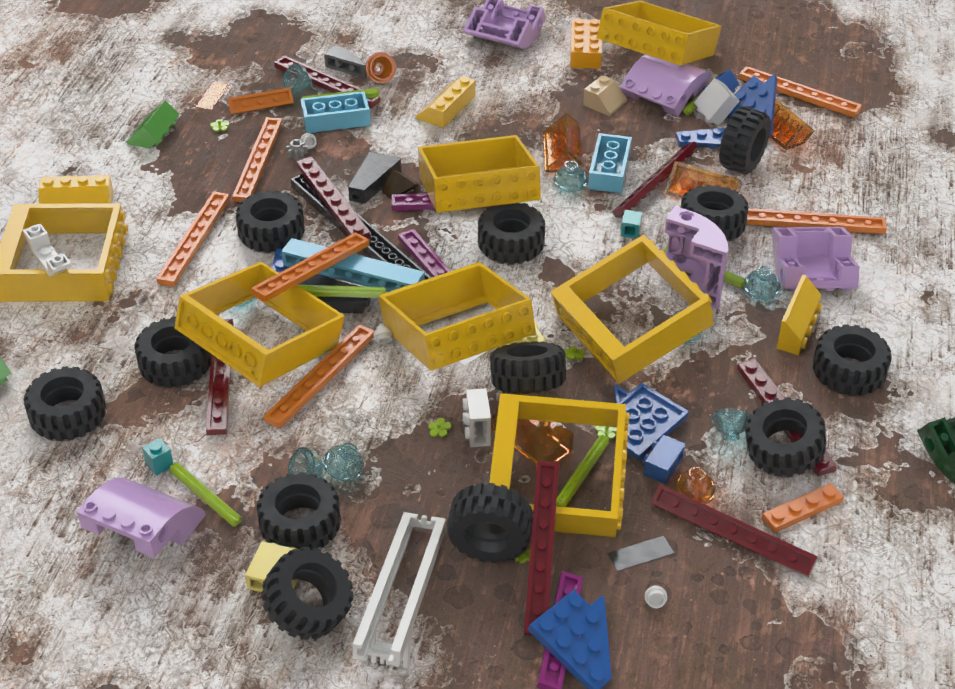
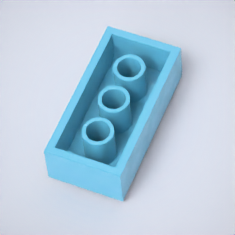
M364 91L301 99L302 117L306 133L370 126V109Z
M598 134L589 171L588 189L622 193L630 157L632 137Z

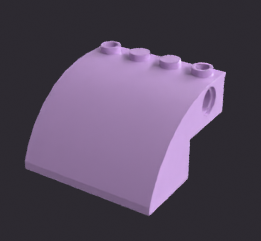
M486 0L483 8L474 7L463 32L467 35L525 49L534 42L546 19L544 8L529 5L527 10L504 5L503 0Z
M645 54L630 69L620 88L625 96L637 101L642 97L661 105L664 112L679 117L689 98L694 100L702 93L712 73L690 64L680 66Z
M673 206V209L666 218L665 233L669 234L666 256L670 261L673 260L681 272L684 271L688 275L692 283H697L704 294L709 295L712 300L711 307L719 309L728 257L726 237L720 228L706 217Z
M844 227L772 228L775 268L780 283L787 291L796 290L802 275H806L816 288H823L825 291H833L834 288L851 291L852 288H858L860 266L851 258L852 235Z
M115 478L104 483L76 511L81 528L100 535L107 528L133 539L136 551L152 558L157 556L169 540L182 545L206 516L205 511L197 506L127 478Z

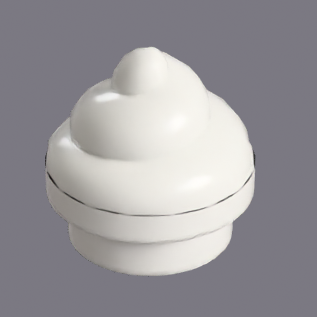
M311 133L302 135L300 140L305 142L307 150L314 148L316 145L315 136Z
M380 324L373 336L378 344H387L392 341L393 333L388 327Z
M651 586L645 592V601L652 608H661L667 601V592L660 586Z

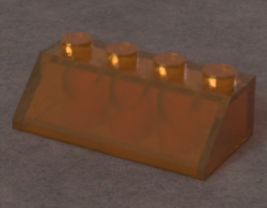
M776 99L773 134L770 138L785 150L804 144L815 130Z
M565 113L543 131L544 170L547 173H571L583 164L580 124L568 113Z
M675 161L664 194L682 199L687 191L701 185H719L724 188L728 187L730 190H736L739 193L742 181L738 178Z
M498 408L491 417V428L496 431ZM518 419L514 447L536 465L537 461L556 462L573 450L574 433L560 422Z

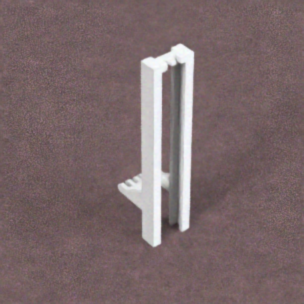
M403 513L354 639L353 659L367 662L369 655H371V663H377V659L380 657V664L384 665L386 660V665L399 667L401 661H403V668L408 669L413 625L445 535V518L431 517V521H427V516L423 515L421 520H418V514ZM413 528L432 529L428 546L393 644L376 641V628Z

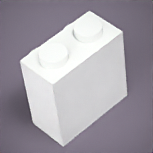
M714 78L694 103L698 107L697 111L706 116L704 119L708 123H715L719 126L739 103V99L723 82Z
M486 388L466 390V398L462 399L463 411H466L463 413V424L467 425L465 427V439H469L470 447L491 446V415Z

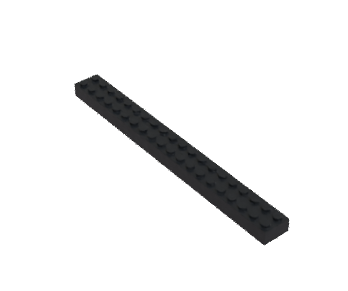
M300 174L291 178V187L348 237L347 232L304 175ZM356 213L370 231L371 238H368L369 246L362 249L369 257L423 271ZM423 271L425 275V280L432 278L425 271Z

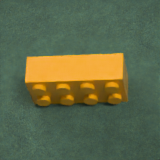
M572 19L570 68L601 69L602 40L596 39L600 20Z

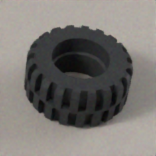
M744 106L737 109L731 116L723 132V138L720 142L721 146L719 147V162L724 168L741 174H749L757 167L761 157L764 155L770 137L771 120L767 113Z
M701 185L687 191L681 200V208L698 213L712 221L720 228L727 241H733L745 231L749 206L744 196L736 190H730L728 187L724 188L719 185Z
M271 190L263 193L257 192L256 195H250L247 199H244L239 204L235 213L238 236L241 242L257 252H276L277 248L283 249L291 238L300 240L305 232L302 204L293 195L290 196L286 192L281 193L277 190L275 192H271Z
M526 203L490 206L483 211L478 219L479 249L486 257L489 256L493 261L497 260L501 264L508 263L509 265H514V263L522 264L524 261L528 262L533 257H537L544 248L545 219L533 206L529 207Z
M171 317V319L163 318L159 322L154 321L150 323V326L145 327L141 331L142 333L138 335L134 346L140 374L148 382H154V385L159 387L163 385L165 388H171L172 386L179 388L184 384L190 385L194 380L198 381L202 374L205 375L211 366V353L174 328L176 317ZM173 350H183L176 354H164Z
M844 324L842 327L838 325L834 326L832 330L828 329L818 338L812 366L816 377L820 378L819 381L823 385H827L828 389L836 390L839 394L843 395L846 393L849 396H855L856 394L862 396L866 395L867 392L872 393L876 391L886 381L892 359L891 349L884 338H880L877 332L873 333L869 328H861L860 325L849 326V324ZM844 358H853L860 362H852Z
M537 341L512 343L501 348L498 347L490 355L492 385L499 391L511 392L513 394L541 393L542 391L556 389L562 386L566 380L565 351L561 346L554 343Z
M68 366L62 367V369L54 368L48 373L40 374V377L35 378L31 382L32 385L28 386L23 399L31 428L38 435L44 436L49 440L63 441V439H68L70 441L74 440L75 437L81 438L87 432L91 433L96 428L95 426L101 423L106 413V402L100 381L88 370H80L79 367L74 366L72 368ZM76 400L67 406L54 407L64 401Z
M784 397L783 400L776 398L773 399V402L769 403L767 401L761 404V408L757 407L753 411V415L749 416L745 425V436L749 457L759 469L763 468L764 472L768 474L774 473V476L781 477V475L793 477V474L802 475L805 473V470H812L815 468V463L819 464L823 459L822 456L826 452L827 444L825 422L821 417V413L817 409H813L811 404L807 402L804 404L803 400L800 399L791 400L789 397ZM785 430L795 431L803 435L801 439L790 444H779L769 440V437L773 434Z
M298 472L295 475L289 473L286 474V477L282 478L280 476L276 478L274 483L270 482L265 487L266 490H263L259 495V500L257 501L258 523L261 535L266 542L297 549L309 547L312 550L313 548L325 547L329 544V540L332 541L337 535L336 532L340 528L341 521L339 496L334 486L328 483L326 479L322 477L317 478V475L312 473L306 475L305 472ZM295 508H309L315 511L313 514L300 519L283 516L286 512Z
M477 483L475 486L470 485L462 489L453 498L446 532L453 546H457L458 551L462 554L466 553L468 557L472 559L477 558L482 562H485V560L491 561V563H497L498 561L506 562L510 558L515 559L529 545L533 522L532 508L527 503V500L522 495L519 496V493L514 489L509 490L507 486H497L495 483H489L488 485Z
M301 547L299 550L293 549L281 556L266 575L267 577L262 584L261 599L265 601L263 607L265 612H269L270 616L268 618L271 622H276L279 625L277 628L282 632L284 630L289 632V636L295 638L298 635L303 640H308L310 637L318 639L322 635L329 634L350 611L351 602L354 597V593L351 591L353 588L352 581L348 580L349 573L346 569L343 570L341 567L342 563L338 559L335 561L328 552L324 554L321 552V549L313 548L310 550L309 547ZM292 580H304L315 586L321 594L323 607H313L302 602L293 590Z

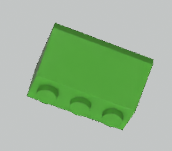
M164 100L146 116L126 143L144 148H150L154 144L157 146L163 140L162 136L164 137L170 131L169 127L171 128L177 122L176 118L179 113Z

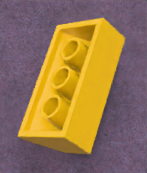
M461 76L448 84L416 115V119L444 128L475 97V80Z
M110 175L41 177L38 187L39 204L112 203L114 192Z
M802 275L782 319L776 348L799 355L802 348H806L808 342L806 337L811 336L813 330L811 325L816 324L818 318L816 313L820 314L823 303L820 302V292L806 275Z

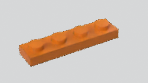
M290 87L227 99L231 115L294 103Z
M829 483L764 512L762 520L776 533L842 503L844 496L832 483Z

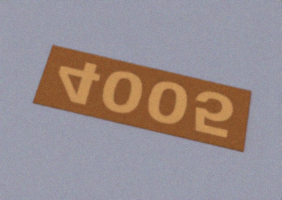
M213 82L196 107L213 109L230 84Z

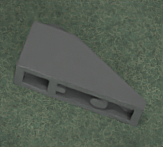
M333 45L324 54L325 67L362 78L367 77L365 71L366 63L348 49Z

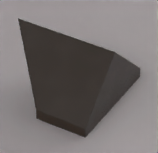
M393 169L381 191L392 199V195L405 194L417 187L418 183L407 175Z

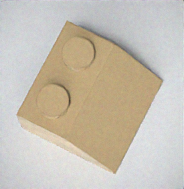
M601 75L584 89L583 105L608 116H611L627 102V98L616 81L607 76Z

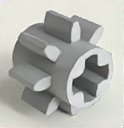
M299 139L292 140L290 146H286L289 157H292L294 160H300L304 157V154L308 153L305 142Z

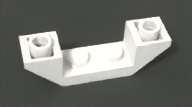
M41 224L23 230L34 257L49 277L64 272L72 266L64 253L58 255L51 246L48 233Z

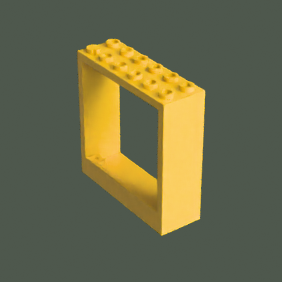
M639 0L603 8L596 39L681 66L713 56L722 25Z
M517 135L418 147L420 180L437 213L541 200L540 166Z
M121 203L14 204L0 243V302L109 301L110 295L114 293L113 283L117 281L116 271L120 269L119 259L123 256L122 247L126 244L125 235H128V225L125 224L126 214L125 211H122ZM41 224L48 234L107 233L98 269H68L49 277L44 269L16 270L26 240L23 230Z
M644 234L550 291L557 316L618 384L714 324V313L711 309L712 300L709 295L704 294L697 283H692L688 275L684 271L681 272L673 260L670 261L665 252L659 250L655 246L652 239L649 240ZM648 263L690 306L624 347L584 302Z
M260 261L180 295L174 328L255 385L261 387L334 349L339 343L345 316L296 285L263 303L306 332L270 350L266 349L217 315L255 298L251 295V288L278 274L277 271Z
M480 262L378 295L385 327H388L392 331L393 337L430 371L536 334L531 298ZM484 303H488L495 309L426 333L419 327L420 325Z
M500 393L489 483H495L497 486L504 485L510 490L518 419L617 427L611 511L556 506L554 532L616 537V531L621 530L623 516L622 507L630 415L629 412H626V404ZM530 504L533 513L534 504Z

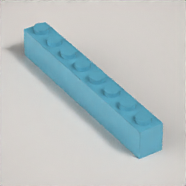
M291 238L281 251L283 265L291 267L327 247ZM356 254L318 273L366 287H385L386 292L425 280L423 271Z

